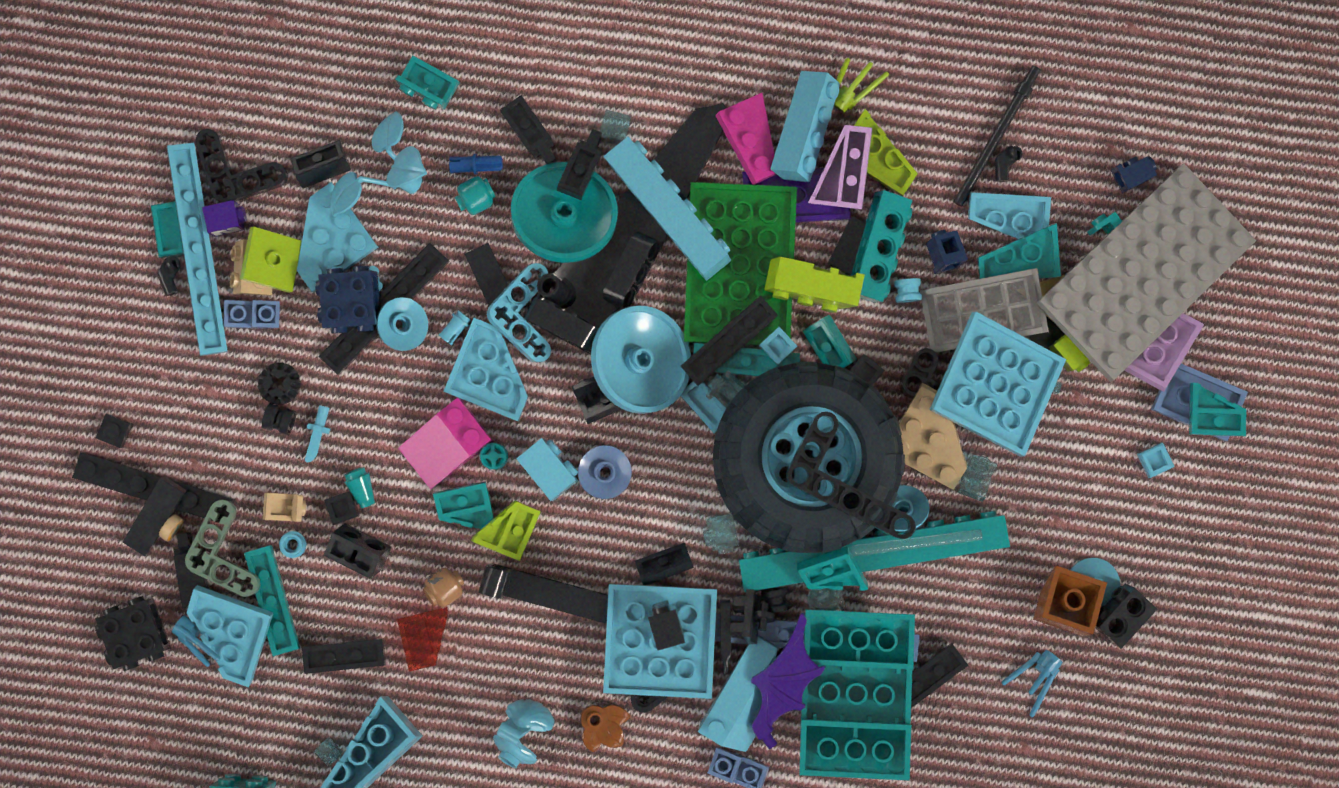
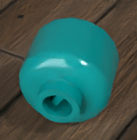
M475 176L458 185L457 191L459 195L454 198L461 211L467 209L469 214L476 215L490 208L493 205V198L496 196L487 178L483 180L481 177Z

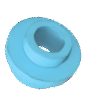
M297 531L285 533L279 542L280 551L289 558L301 556L307 546L305 537ZM292 539L296 540L298 543V546L295 550L291 549L289 546V542Z

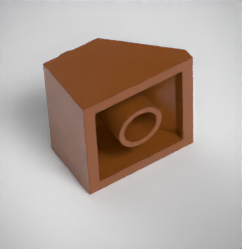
M1054 566L1039 595L1033 620L1083 637L1093 635L1107 582Z

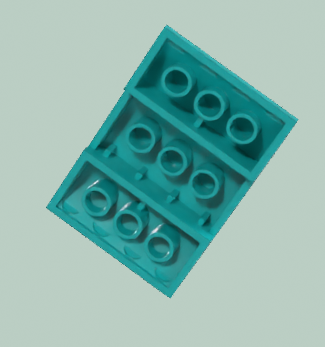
M806 609L807 624L804 629L806 652L816 665H825L826 668L820 676H817L806 686L803 692L802 702L805 703L806 707L801 710L799 775L910 781L911 695L914 665L915 614Z

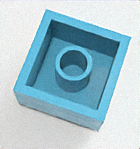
M541 438L516 459L549 500L554 501L579 481L575 477L578 471L570 461H562L558 456L562 451L553 440L546 441Z

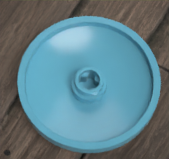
M632 306L615 312L601 324L594 337L591 349L592 370L601 391L616 406L632 413L645 414L656 412L673 404L687 386L689 376L680 366L691 357L688 342H684V333L681 328L667 314L648 306Z

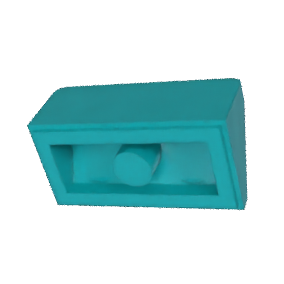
M830 315L823 317L802 331L823 364L844 368L857 360Z

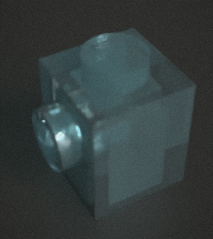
M729 513L705 519L708 529L703 531L706 546L711 545L712 550H718L719 555L733 552L734 546L739 545L732 514Z

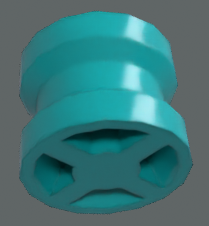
M487 444L480 452L481 463L488 469H501L508 461V452L500 444Z

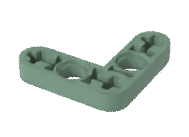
M218 500L210 507L186 555L185 565L191 572L240 596H252L260 588L259 577L255 573L217 555L237 513L236 507L231 501ZM226 505V511L230 514L228 517L223 516L219 524H224L223 529L218 525L210 524L211 519L217 521L220 516L217 508ZM210 528L218 533V539L213 544H208L204 540V533ZM200 544L205 548L212 549L211 553L205 551L202 556L205 564L198 565L196 568V562L192 558L193 556H199L203 550L198 548V545ZM222 564L230 569V575L226 580H220L216 576V569ZM237 571L240 572L237 576L242 580L251 578L250 583L254 585L253 589L244 591V585L237 581L234 582L233 586L230 585Z

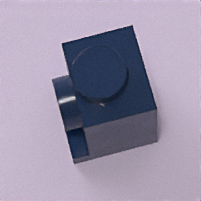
M1136 156L1124 162L1123 166L1119 164L1110 170L1122 194L1157 176L1155 171L1157 169L1156 164L1150 156L1141 160Z
M946 230L937 231L931 235L932 238L926 243L935 267L933 269L934 274L958 269L968 260L957 230L947 232Z

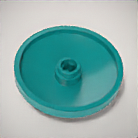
M568 162L546 164L528 173L516 187L511 202L512 226L522 244L541 258L561 263L581 261L601 251L613 236L618 216L615 195L609 184L596 172H594L582 200L557 191L558 183Z

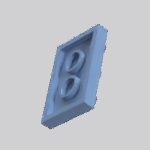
M1181 364L1165 391H1158L1151 410L1189 426L1190 383H1199L1205 389L1225 397L1229 402L1236 403L1241 407L1248 392ZM1213 436V437H1216V438H1218V439H1220V440H1223V441H1228V439H1229L1230 436Z

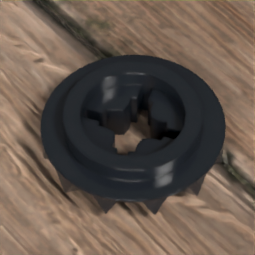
M275 362L266 366L258 376L257 387L261 397L269 403L276 405L287 404L299 393L301 386L300 376L289 364ZM272 375L278 379L285 378L282 384L286 392L279 388L270 390L275 384Z

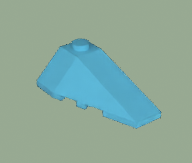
M758 636L757 644L747 645L702 719L698 730L700 734L720 746L743 752L748 750L756 737L751 725L762 704L761 691L755 684L751 683V679L766 669L776 659L777 646Z

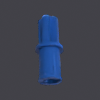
M473 154V156L449 158L451 161L449 162L451 174L474 172V175H477L478 172L501 171L503 168V159L500 155L477 156V154Z

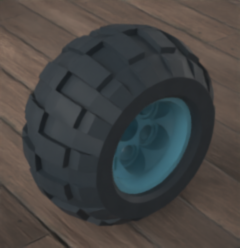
M796 362L776 367L749 382L736 394L726 408L718 425L713 446L715 481L719 493L732 516L743 528L761 541L779 549L797 553L833 551L867 535L874 527L791 486L788 482H784L781 480L779 472L782 467H789L803 439L797 432L799 424L807 423L810 425L815 415L826 411L831 412L837 417L839 424L835 434L837 443L834 448H828L818 470L828 474L826 470L827 463L835 460L840 464V472L832 477L892 506L898 495L897 492L902 475H904L905 455L903 453L902 432L899 423L884 401L885 398L872 385H869L853 372L839 366L816 362ZM821 417L817 422L818 429L824 433L829 432L832 428L831 420L827 417ZM781 439L788 441L790 444V451L786 455H781L776 451V443ZM809 442L805 446V450L812 452L811 457L815 458L818 456L820 450L816 443ZM797 467L793 470V480L799 484L803 483L807 478L805 469ZM828 480L819 482V494L828 496L832 492V485ZM849 492L844 496L843 504L846 508L852 509L857 505L858 500L854 493ZM874 505L869 509V517L872 521L875 522L882 518L883 511L881 507Z

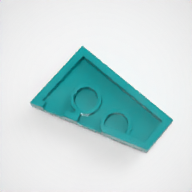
M1057 223L977 257L979 279L1036 268L1039 279L1061 277Z

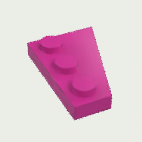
M760 93L718 112L715 116L752 185L774 176L776 173L770 168L775 154L763 94Z

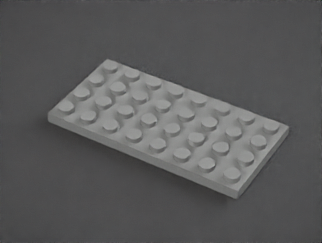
M1183 163L1055 284L1037 304L1111 382L1148 348L1256 240Z

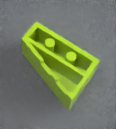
M778 257L770 261L765 291L772 292L774 298L788 300L791 297L797 299V303L800 305L813 306V304L822 306L821 310L837 313L839 309L859 305L865 274L856 273V275L848 276L839 273V269L831 267L830 270L815 267L813 263Z

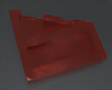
M448 606L397 619L409 672L437 664L449 613Z

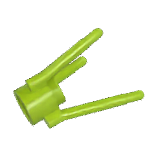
M850 58L845 59L836 80L840 84L850 63ZM869 62L849 88L845 85L839 88V94L835 100L834 107L843 113L847 109L852 110L862 98L887 78L889 73L884 72L853 98L856 95L853 91L873 66V63Z

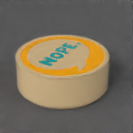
M176 514L170 516L160 529L159 536L167 542L170 541L180 530L184 520Z

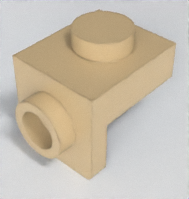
M264 493L263 520L301 522L302 516L306 513V501L303 500V495Z

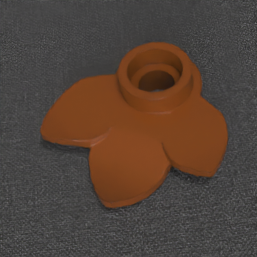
M614 704L604 708L598 705L586 707L580 716L581 724L584 727L582 733L584 745L592 752H595L601 743L610 748L621 747L624 743V735L620 725L630 718V714L624 708ZM592 716H599L596 723L590 722Z

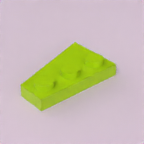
M865 109L854 126L872 128L867 175L896 194L903 196L918 173L902 153L895 148L887 138L886 133L881 127L879 128Z

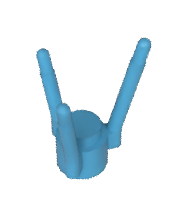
M185 615L182 616L174 625L172 633L206 667L210 666V662L192 642L213 659L219 661L220 656L197 638L200 631L195 622H191L190 618Z
M1045 650L1042 655L1036 652L1029 661L1002 680V685H1006L1032 665L1037 664L1035 669L1040 675L1030 688L1029 694H1034L1045 677L1047 680L1029 714L1030 717L1035 716L1054 678L1060 672L1059 667L1063 664L1056 655L1048 650Z

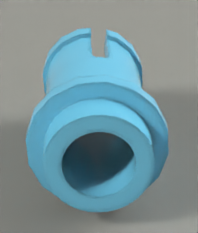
M459 310L456 314H452L453 318L443 331L439 333V336L450 345H453V342L465 327L468 328L470 326L468 323L471 319Z

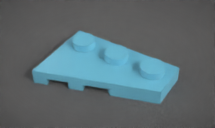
M970 192L968 219L1020 239L1049 226L1051 197Z

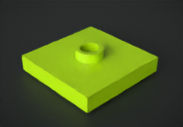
M250 227L240 280L288 293L293 292L302 241L257 227Z

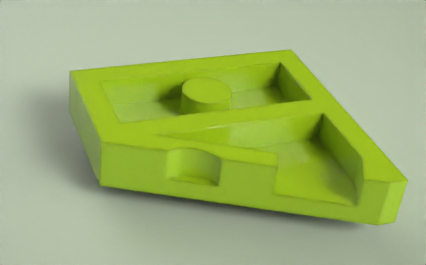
M513 501L477 532L471 541L520 561L541 511L518 501Z

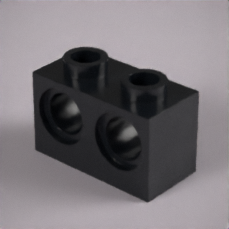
M344 523L332 532L323 556L372 579L383 569L392 546Z
M1126 583L1116 588L1109 602L1105 606H1101L1095 627L1111 644L1120 649L1127 644L1157 610L1135 587ZM1134 599L1133 607L1127 610L1128 601ZM1116 618L1115 627L1109 630L1110 621Z

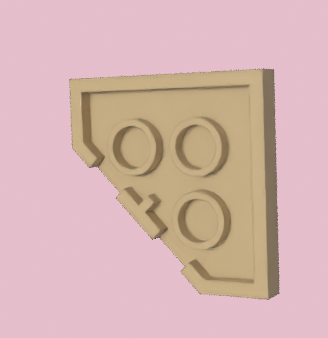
M922 383L899 422L902 432L901 438L905 464L954 490L967 469V462L961 449L955 423L929 410L937 390Z

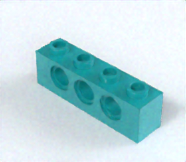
M885 190L874 192L852 274L850 275H856V273L865 274L860 295L861 299L878 303L883 302L890 292V276L894 273L898 264L897 252L905 240V233L903 231L906 223L909 222L912 216L911 199ZM886 216H889L892 220V227L890 229L885 225ZM879 241L883 242L885 246L883 254H880L877 249ZM872 266H874L878 272L877 278L875 280L872 279L870 276V269Z

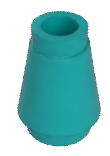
M365 467L344 474L346 478L344 483L360 508L376 503L370 473L366 472Z

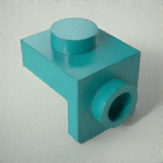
M1116 212L1108 217L1103 213L1091 222L1094 227L1087 231V233L1091 236L1102 228L1108 235L1122 220Z

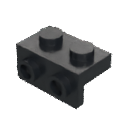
M595 377L583 379L578 384L572 386L587 424L622 410L604 395Z

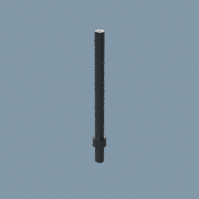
M1032 65L1023 82H1019L1015 88V95L956 195L953 201L956 205L963 206L1024 99H1028L1032 93V86L1041 72V69L1037 66Z

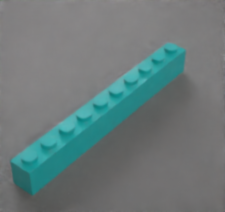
M996 510L980 513L981 518L970 519V515L954 517L955 522L944 524L943 519L929 521L928 527H917L913 535L907 539L895 538L880 530H876V536H864L842 548L848 546L861 571L867 572L1010 547L1005 515H997ZM776 547L769 549L770 554L759 555V551L743 553L744 558L738 559L743 591L746 592V589L761 590L802 583L804 581L797 571V563L832 551L797 553Z

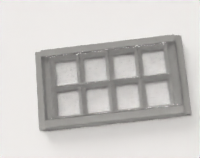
M1037 268L920 291L930 349L935 352L956 349L972 312H978L1021 336L1049 332L1046 314L1037 304L1042 298Z

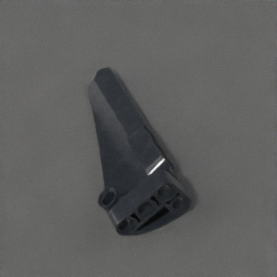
M724 103L696 108L654 158L664 171L661 174L666 181L671 179L680 189L678 195L683 201L688 199L691 182H697L723 133V129L715 115L726 109ZM630 189L617 202V223L613 236L607 245L587 259L563 263L553 274L549 273L541 276L537 283L539 293L534 297L524 316V319L590 355L594 337L601 324L610 315L631 306L668 237L666 232ZM556 284V289L549 293L550 288Z

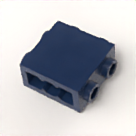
M369 266L353 267V272L343 273V268L326 269L327 274H319V281H316L315 290L317 297H320L321 308H318L317 316L319 323L322 324V328L331 329V334L347 333V327H357L358 332L373 331V325H378L377 316L380 311L378 272L369 270Z

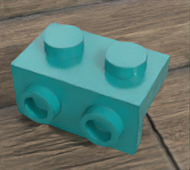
M413 55L402 75H397L395 79L398 85H400V91L410 97H413L414 94L423 98V104L434 110L437 107L445 110L460 84L457 79Z

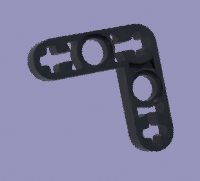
M203 129L196 135V147L211 193L218 202L222 203L231 200L237 202L279 188L287 182L288 172L286 168L276 162L267 163L233 175L220 135L211 129ZM209 135V137L215 139V141L211 142V146L216 153L220 151L219 154H211L209 147L203 145L206 141V136ZM222 160L223 170L217 174L212 173L210 170L212 161ZM273 169H276L278 172H281V174L278 175V181H275L272 178H268L264 180L266 185L263 186V180L259 176V173L262 172V175L264 177H267L272 175ZM248 176H253L257 180V185L252 190H245L243 187V181ZM214 179H222L224 185L227 188H231V191L227 192L228 197L225 198L219 195L218 192L222 191V186L219 181L214 182Z

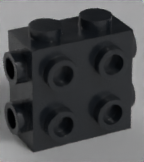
M144 596L127 601L128 607L119 609L118 605L102 611L104 616L95 619L97 623L95 625L96 634L100 640H103L106 648L104 656L106 662L112 665L113 670L120 667L123 668V671L133 669L139 666V660L148 658L149 662L165 657L163 651L171 649L154 598L145 600Z

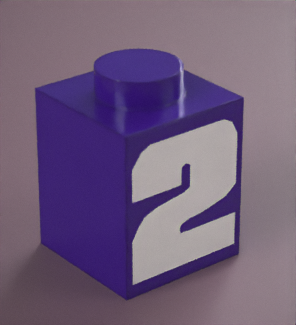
M231 200L202 207L208 234L215 237L245 230L244 222H247L244 207L240 206L236 201Z

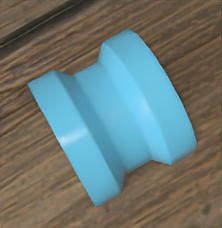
M910 278L894 281V287L898 292V295L895 297L896 303L921 301L922 294L919 293L921 280L919 278Z

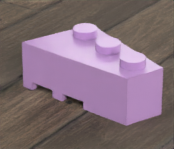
M844 125L808 203L856 209L863 208L872 128Z

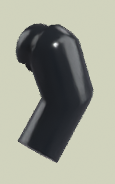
M1006 147L996 156L995 182L1009 181L1008 168L1017 160H1020L1023 155L1020 147Z
M175 256L167 257L157 273L166 297L178 293L174 278L180 269L181 263Z

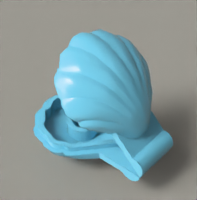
M521 699L507 706L506 714L509 719L501 723L497 735L493 736L495 745L501 751L498 758L512 768H517L519 763L535 764L538 761L536 759L537 756L521 744L519 739L529 731L546 732L554 726V718L550 710L542 703L531 699Z

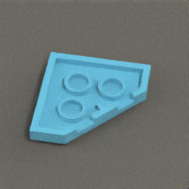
M332 182L309 198L297 272L313 293L316 292L315 284L316 281H319L318 275L327 274L326 269L343 268V272H345L379 248L351 208L344 213L338 214L336 218L332 216L330 199L335 186Z
M473 318L443 392L519 422L528 400V395L505 340L493 325Z
M197 585L193 589L187 615L191 622H195L198 627L202 642L220 656V660L217 663L219 665L218 670L223 679L249 687L253 681L273 612Z

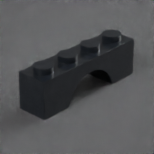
M668 600L653 604L652 610L648 613V620L657 651L685 643L675 603L669 605Z

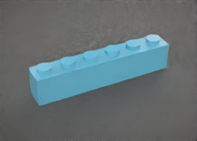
M627 136L604 155L605 160L707 281L731 261L728 255L729 247L721 238L716 240L711 235V232L714 230L704 218L700 221L694 213L697 210L688 199L683 201L679 197L680 189L671 179L666 181L661 174L664 171L655 160L650 162L646 158L647 150L638 140L633 142Z

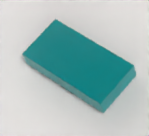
M176 202L151 205L159 258L184 255Z

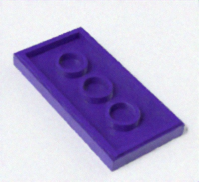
M815 168L810 182L784 180L775 174L754 184L797 187L796 223L850 220L851 218L850 208L808 203L824 168ZM742 172L743 185H752L746 172Z

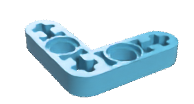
M533 263L525 267L487 309V318L528 360L538 363L549 358L551 354L550 344L518 313L538 292V280L532 281L528 286L523 283L532 277L530 270H539V279L544 274H548L545 266L540 263ZM514 287H519L524 292V298L520 302L514 301L511 297V291ZM495 308H504L505 311L503 312V315L508 320L512 319V317L515 318L514 321L508 324L506 329L504 328V325L507 324V322L503 318H495L497 312L494 310ZM517 324L523 326L526 332L521 340L516 339L512 334V329ZM531 336H533L534 339L530 340V342L534 346L541 345L543 347L541 349V353L543 354L542 356H534L533 353L535 349L530 344L526 345L525 347L523 346V344L526 343L531 338Z

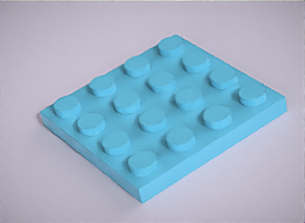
M972 312L929 410L1020 457H1025L1066 359L984 315Z
M609 584L603 693L712 699L717 589ZM668 600L669 605L675 603L685 643L657 651L648 620V613L652 610L653 604Z

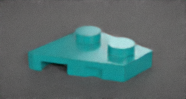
M1190 383L1189 435L1246 436L1247 409L1236 403L1229 402L1225 397L1205 389L1199 383Z
M486 481L433 493L440 521L454 522L465 527L482 529L494 519Z
M848 546L797 563V571L808 589L821 590L829 588L832 590H843V586H859L860 591L868 590V582Z

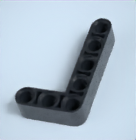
M826 411L815 415L787 469L786 479L788 483L892 537L899 539L911 537L916 528L915 521L911 516L818 470L837 432L839 424L837 417L831 412ZM821 417H827L832 422V428L827 433L821 432L818 429L817 422ZM809 442H814L819 446L820 451L815 458H810L805 453V446ZM797 467H801L807 472L806 480L800 484L796 483L792 478V472ZM822 480H828L832 485V492L828 496H822L818 492L817 487ZM849 492L854 493L858 500L857 505L852 509L846 508L843 504V498ZM874 505H878L881 507L883 515L880 520L874 522L869 517V509ZM899 518H904L908 523V529L903 534H898L894 529V524Z
M490 563L485 565L478 590L480 594L499 599L506 596L607 624V594L498 564Z

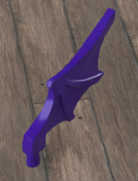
M803 612L800 614L795 629L779 656L766 669L751 679V683L759 688L762 695L761 708L751 726L759 740L762 739L768 749L777 745V741L771 735V732L774 730L773 723L781 715L789 711H800L806 707L805 703L802 702L806 686L817 676H820L826 668L825 665H816L806 652L804 629L807 624V618Z

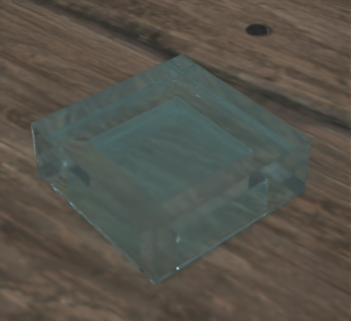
M606 110L600 132H602L601 137L619 142L623 141L627 137L632 117Z

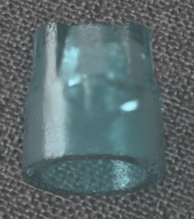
M327 737L313 751L328 767L343 753L330 737Z

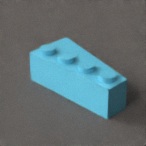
M380 696L375 704L376 706L370 715L367 716L361 725V729L355 738L351 740L346 748L347 750L320 788H368L423 735L388 696Z

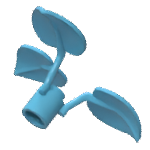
M395 111L386 117L378 125L372 136V148L376 152H382L386 149L387 154L394 160V164L391 166L392 169L387 175V181L363 176L357 178L354 172L345 174L336 183L331 194L330 209L333 217L336 218L338 214L348 211L356 204L362 191V182L388 186L394 190L399 187L409 194L415 193L420 188L422 176L426 175L427 172L423 166L418 149L409 146L396 156L391 146L396 145L400 141L403 133V119L399 112Z

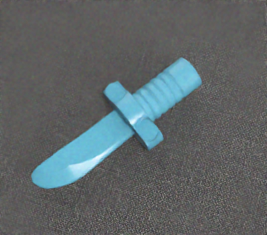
M319 405L315 423L307 424V429H311L313 432L305 462H311L317 456L322 433H330V428L325 427L330 409L328 407Z

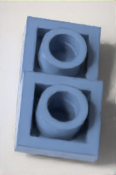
M224 300L223 326L224 328H279L280 301Z
M717 747L707 773L746 788H762L770 766Z

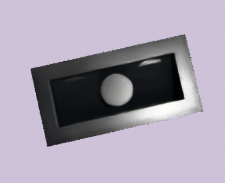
M340 140L290 158L295 177L302 188L351 170Z

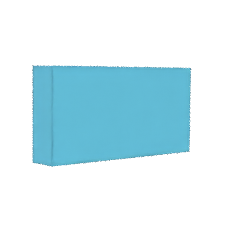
M692 382L685 388L681 397L713 433H716L727 407L704 382L699 386Z

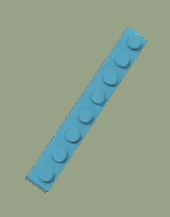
M195 144L167 145L199 354L204 356L226 353L227 345L210 238L207 233L202 210L204 200Z

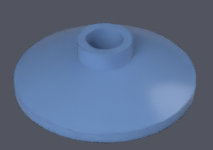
M598 446L589 450L581 459L578 468L579 481L584 490L599 499H610L620 495L628 487L632 475L631 465L627 456L612 446ZM603 467L610 469V475L606 478L600 474V470Z

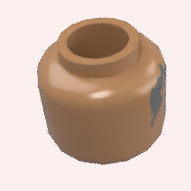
M441 568L425 579V587L422 589L433 606L438 605L445 608L462 596L461 586L464 584V581L456 570L451 572L448 568Z

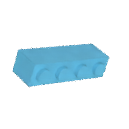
M801 71L770 168L784 180L810 182L816 168L818 154L824 142V135L827 125L831 120L832 109L840 87V83L828 72Z

